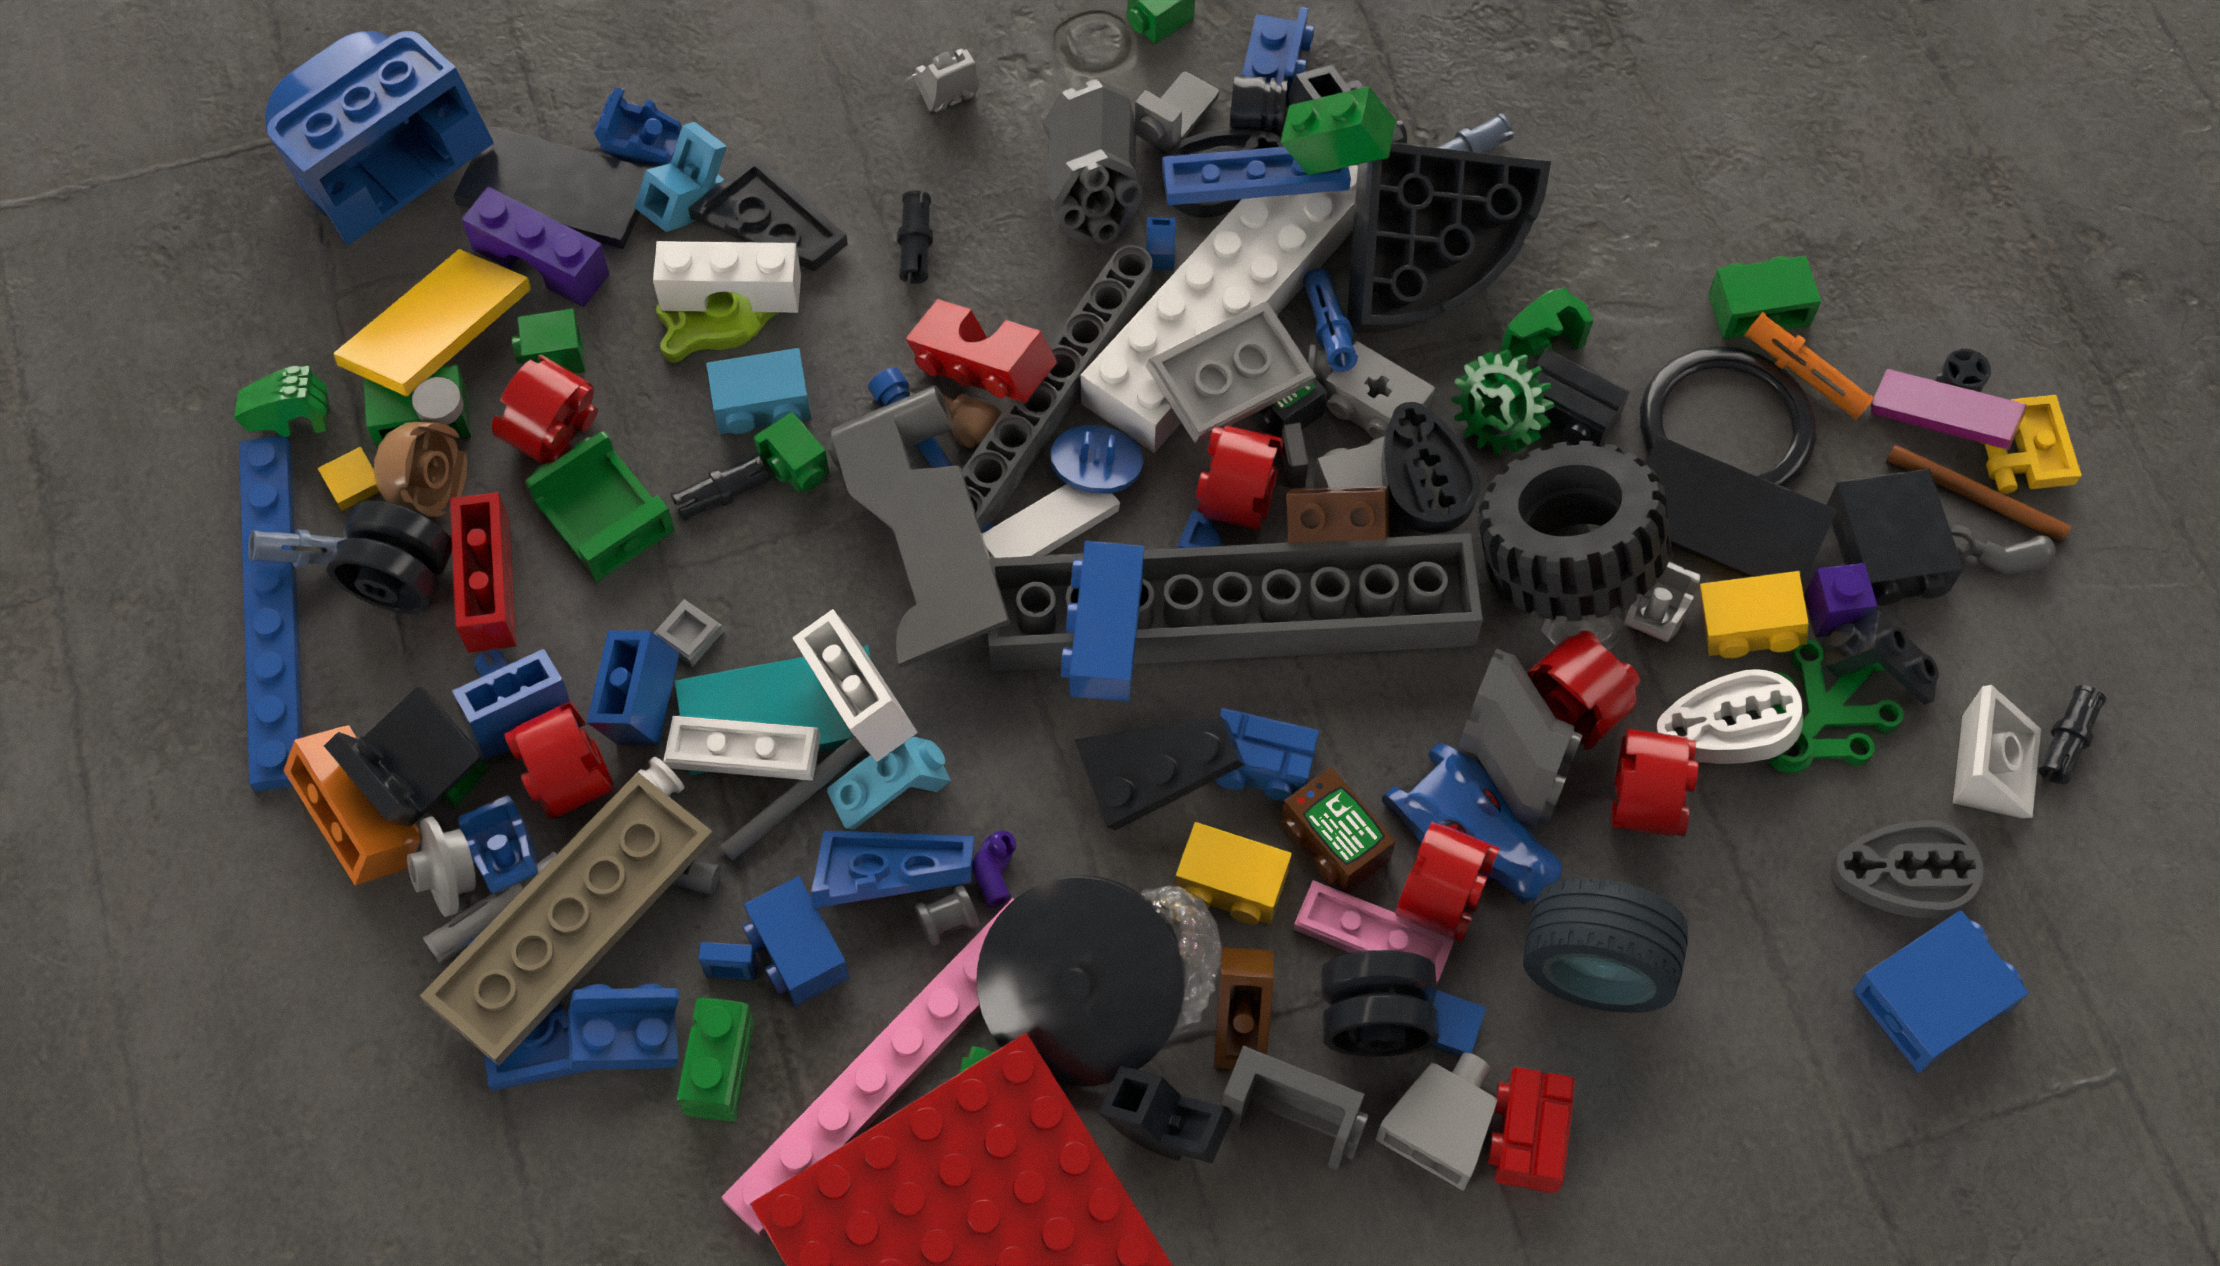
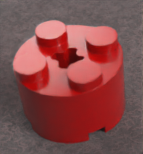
M539 355V364L530 359L519 369L506 387L500 402L507 405L503 418L494 414L492 433L495 437L539 463L546 464L553 463L571 451L572 445L569 441L578 429L586 432L592 426L597 416L598 408L592 405L594 387L590 382L547 357Z
M1228 425L1224 428L1214 427L1208 446V454L1212 455L1210 462L1211 470L1210 473L1202 471L1196 490V499L1200 500L1198 512L1203 513L1206 519L1261 531L1263 528L1262 520L1267 518L1279 470H1276L1273 462L1275 456L1282 457L1283 438Z
M1581 630L1577 635L1564 638L1527 672L1554 717L1575 726L1573 731L1582 734L1580 743L1586 744L1583 750H1590L1596 746L1636 706L1637 695L1635 688L1640 684L1638 673L1630 664L1620 662L1610 651L1602 646L1596 635L1587 630Z
M571 701L505 733V739L512 754L517 760L522 759L528 772L521 775L528 794L534 802L539 800L550 820L566 815L614 791L611 786L613 785V780L595 739L591 740L584 728L579 730V728L587 724Z
M1630 728L1625 729L1614 779L1616 798H1619V802H1612V828L1674 837V835L1685 837L1689 821V807H1685L1687 791L1694 792L1698 775V762L1694 761L1696 740H1690L1684 736Z
M1432 821L1417 853L1418 857L1413 869L1410 871L1396 908V915L1462 943L1473 917V914L1466 912L1465 909L1476 912L1488 878L1480 875V873L1490 875L1500 847Z

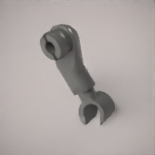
M1963 525L1950 527L1952 535L1963 537L1968 541V544L1965 546L1956 545L1960 559L1969 555L1975 556L1977 562L2002 574L2011 575L2045 568L2056 557L2053 541L2043 535L2033 537L2030 541L2003 547L1989 540L1982 542L1974 538L1972 531Z

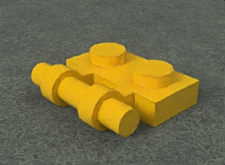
M2057 395L2011 399L2012 401L2026 404L2025 415L2014 438L2019 453L2008 454L2007 449L1985 444L1989 458L1986 462L1989 478L1996 481L1998 491L2002 494L2016 491L2018 486L2014 475L2023 473L2026 475L2030 490L2076 485L2082 474Z

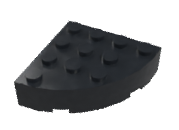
M1392 142L1389 158L1358 164L1347 319L1351 323L1353 333H1382L1418 325L1464 304L1490 286L1514 261L1524 245V240L1529 234L1533 222L1538 218L1546 196L1551 161Z

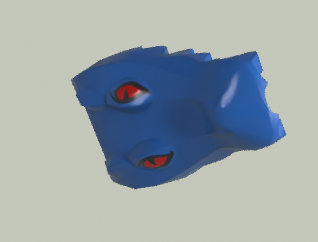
M1437 743L1429 751V758L1437 767L1409 794L1393 786L1382 796V803L1405 823L1420 843H1422L1433 821L1500 847L1490 875L1488 876L1480 873V875L1488 877L1486 882L1492 879L1496 880L1502 887L1510 890L1521 904L1526 905L1528 902L1537 899L1538 894L1545 886L1558 881L1561 876V862L1550 850L1537 841L1523 822L1515 818L1489 774L1474 759L1448 745Z

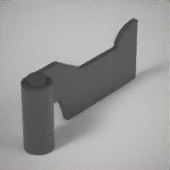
M936 385L832 428V439L826 441L831 459L837 467H841L850 496L891 527L898 542L916 605L904 614L897 630L896 653L901 667L1010 624L961 468L959 466L912 470L908 459L907 448L954 429L948 406Z

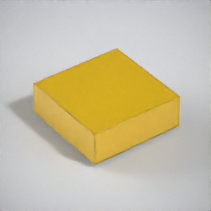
M361 447L318 468L341 511L380 492L377 488L374 469Z

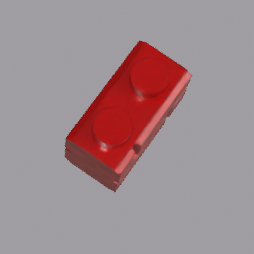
M1515 1067L1512 1068L1507 1083L1498 1081L1495 1093L1497 1103L1493 1113L1503 1114L1500 1133H1491L1487 1152V1164L1496 1165L1494 1181L1499 1184L1528 1187V1189L1548 1193H1557L1565 1176L1576 1079L1571 1076L1554 1073L1545 1074L1538 1070Z

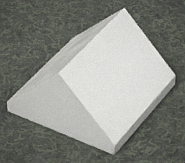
M1992 685L1982 686L1962 716L1953 804L2023 819L2032 818L2041 728Z

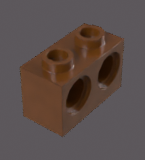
M1388 486L1291 489L1286 494L1288 543L1386 540L1390 534Z

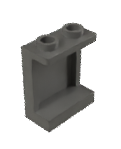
M1246 1046L1242 1047L1222 1100V1106L1233 1115L1229 1128L1238 1132L1248 1107L1252 1104L1334 1137L1335 1142L1327 1167L1338 1170L1343 1156L1353 1160L1369 1116L1359 1111L1364 1097L1363 1093Z

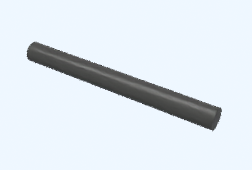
M852 736L815 767L813 781L799 780L720 846L721 849L732 861L737 859L867 750L855 736Z

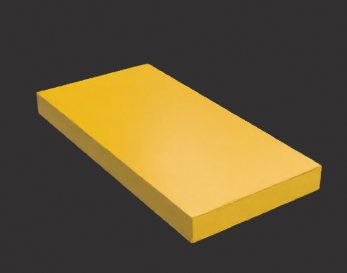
M458 249L333 354L337 366L404 396H408L422 382L433 375L531 290L528 277Z

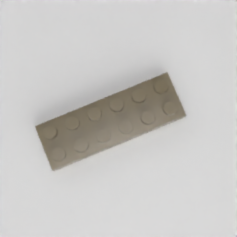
M637 772L420 995L421 999L496 1065L500 1066L715 839L713 832Z

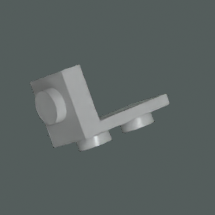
M1182 72L1161 98L1145 90L1135 101L1136 135L1168 153L1175 144L1185 139L1215 103L1219 96V90L1188 72Z

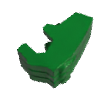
M1565 287L1557 290H1548L1507 325L1500 351L1510 350L1512 360L1523 354L1528 356V358L1537 355L1541 357L1545 349L1555 352L1550 341L1558 335L1567 337L1572 347L1578 350L1585 347L1594 319L1587 309L1588 305L1571 295Z
M290 366L278 370L238 391L234 419L246 431L274 430L282 437H289L291 433L289 420L303 416L311 420L314 432H324L327 429L330 406L328 387L312 373L310 366Z

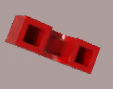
M939 299L936 300L906 337L907 343L916 356L914 358L916 365L928 375L936 376L939 374L954 379L964 387L972 385L987 390L998 398L1004 399L1008 397L1024 403L1027 402L1057 363L1040 330L1005 320L1000 328L987 338L971 309Z

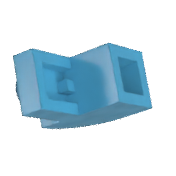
M696 122L683 125L671 163L646 170L634 208L665 232L693 223L695 220L690 218L688 208L725 180L718 175L727 146Z

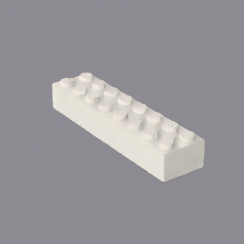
M1349 166L1351 182L1350 189L1346 191L1242 199L1081 374V404L1155 453L1182 422L1146 368L1148 359L1266 300L1275 314L1278 315L1304 286L1303 279L1307 272L1320 268L1353 231L1358 166Z

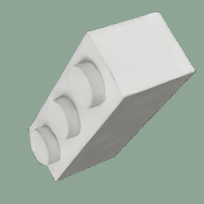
M833 609L793 637V640L846 725L876 762L918 733L859 641Z

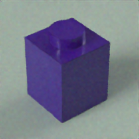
M1865 563L1818 568L1804 594L1815 637L1830 636L1831 629L1874 613L1877 608Z

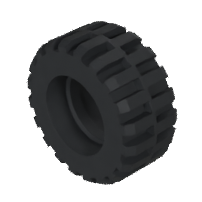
M1580 441L1579 445L1567 446V442L1553 444L1552 449L1542 451L1541 448L1535 449L1527 453L1526 459L1522 461L1515 459L1509 463L1503 470L1504 475L1497 474L1481 498L1478 524L1490 581L1496 585L1497 592L1509 602L1514 601V606L1529 614L1535 610L1538 611V615L1542 618L1556 620L1557 616L1567 617L1568 621H1583L1582 616L1595 614L1596 618L1610 615L1613 608L1619 606L1623 610L1632 605L1637 600V594L1644 596L1656 584V578H1660L1668 565V556L1671 553V539L1664 487L1660 484L1658 475L1652 468L1645 465L1643 460L1631 452L1624 455L1623 451L1617 446L1605 444L1604 447H1598L1593 441ZM1576 524L1602 526L1594 531L1577 536L1559 537L1547 535L1559 528Z

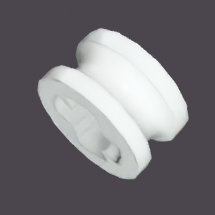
M653 757L649 761L650 767L648 770L640 769L638 771L669 797L671 793H680L684 789V785L677 775L657 757Z

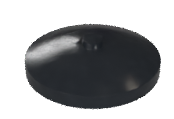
M1070 875L1059 877L1032 887L1018 896L999 914L984 939L977 965L976 981L980 1009L986 1025L997 1044L1002 1048L1019 1036L1027 1033L1058 1084L1083 1087L1113 1082L1120 1066L1135 1070L1142 1068L1162 1049L1173 1033L1179 1021L1186 995V967L1183 953L1176 934L1165 916L1151 901L1133 888L1115 880L1099 876Z

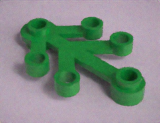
M1807 640V644L1799 645L1791 655V662L1794 668L1801 672L1808 714L1803 719L1800 736L1790 747L1795 751L1796 757H1790L1782 753L1767 759L1768 763L1777 771L1785 774L1801 773L1810 766L1812 760L1844 759L1846 763L1855 767L1865 765L1875 751L1874 742L1868 735L1853 733L1847 739L1814 738L1824 727L1873 726L1875 730L1881 733L1888 734L1894 732L1904 718L1902 707L1895 701L1882 700L1877 705L1843 706L1873 671H1883L1886 669L1877 662L1845 674L1826 693L1821 662L1824 658L1823 648L1813 640ZM1806 651L1811 653L1815 661L1804 660L1800 652ZM1774 672L1786 678L1795 687L1793 679L1788 674ZM1781 704L1772 706L1777 714L1786 712L1781 707ZM1886 711L1894 717V721L1887 722L1883 720L1879 712ZM1858 744L1862 746L1866 754H1855L1851 750L1850 745Z

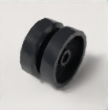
M363 501L355 504L343 531L346 539L337 543L328 563L326 571L330 578L346 592L379 608L407 614H418L427 611L439 584L435 576L443 573L452 553L451 537L436 523L402 506L382 501Z
M1370 950L1342 955L1322 965L1321 995L1322 999L1331 1005V1007L1324 1010L1322 1017L1323 1043L1331 1050L1365 1057L1410 1054L1425 1050L1436 1044L1439 1038L1438 1010L1428 1002L1435 997L1437 991L1435 964L1429 958L1416 953L1396 950Z

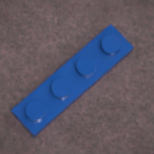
M1285 147L1162 157L1167 205L1346 191L1350 189L1351 177L1349 167L1308 175Z

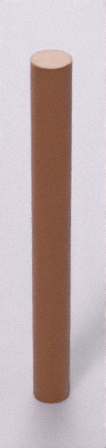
M1896 444L1886 460L1909 472L1930 469L1935 484L2062 543L2072 527L2065 522Z

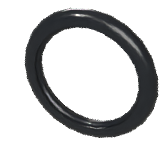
M1715 346L1693 350L1681 355L1656 372L1645 388L1640 404V429L1649 453L1658 435L1667 438L1663 428V409L1666 399L1674 386L1686 376L1700 370L1722 368L1748 373L1766 382L1784 400L1792 418L1793 436L1788 451L1778 464L1769 471L1758 475V477L1786 487L1801 474L1809 462L1816 441L1815 416L1809 399L1796 379L1785 369L1775 365V362L1758 353L1740 348Z

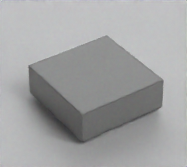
M684 599L654 634L676 650L681 660L693 667L723 633V629L720 623Z

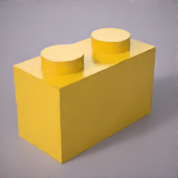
M1799 571L1700 584V607L1708 657L1720 655L1723 658L1732 659L1742 657L1748 654L1749 651L1770 649L1773 652H1787L1796 649L1799 645L1807 644L1809 623Z
M1195 822L1175 875L1174 894L1180 895L1184 902L1197 908L1208 909L1210 906L1229 911L1234 919L1246 924L1256 925L1262 922L1270 925L1289 872L1292 853Z

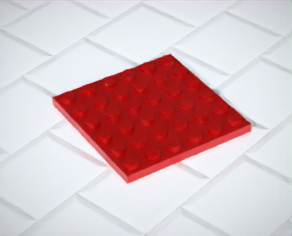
M1027 1033L1019 1036L750 1203L751 1208L786 1266H1173Z

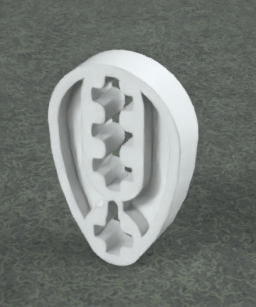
M1743 670L1712 680L1679 698L1659 717L1657 731L1658 733L1677 735L1674 728L1683 727L1684 731L1687 732V735L1684 737L1696 740L1694 759L1696 762L1733 764L1766 760L1784 753L1797 741L1803 726L1802 701L1794 685L1783 676L1767 670ZM1781 704V707L1786 712L1777 714L1771 706ZM1756 710L1761 718L1752 720L1747 711ZM1732 715L1736 724L1727 726L1726 721L1722 717Z

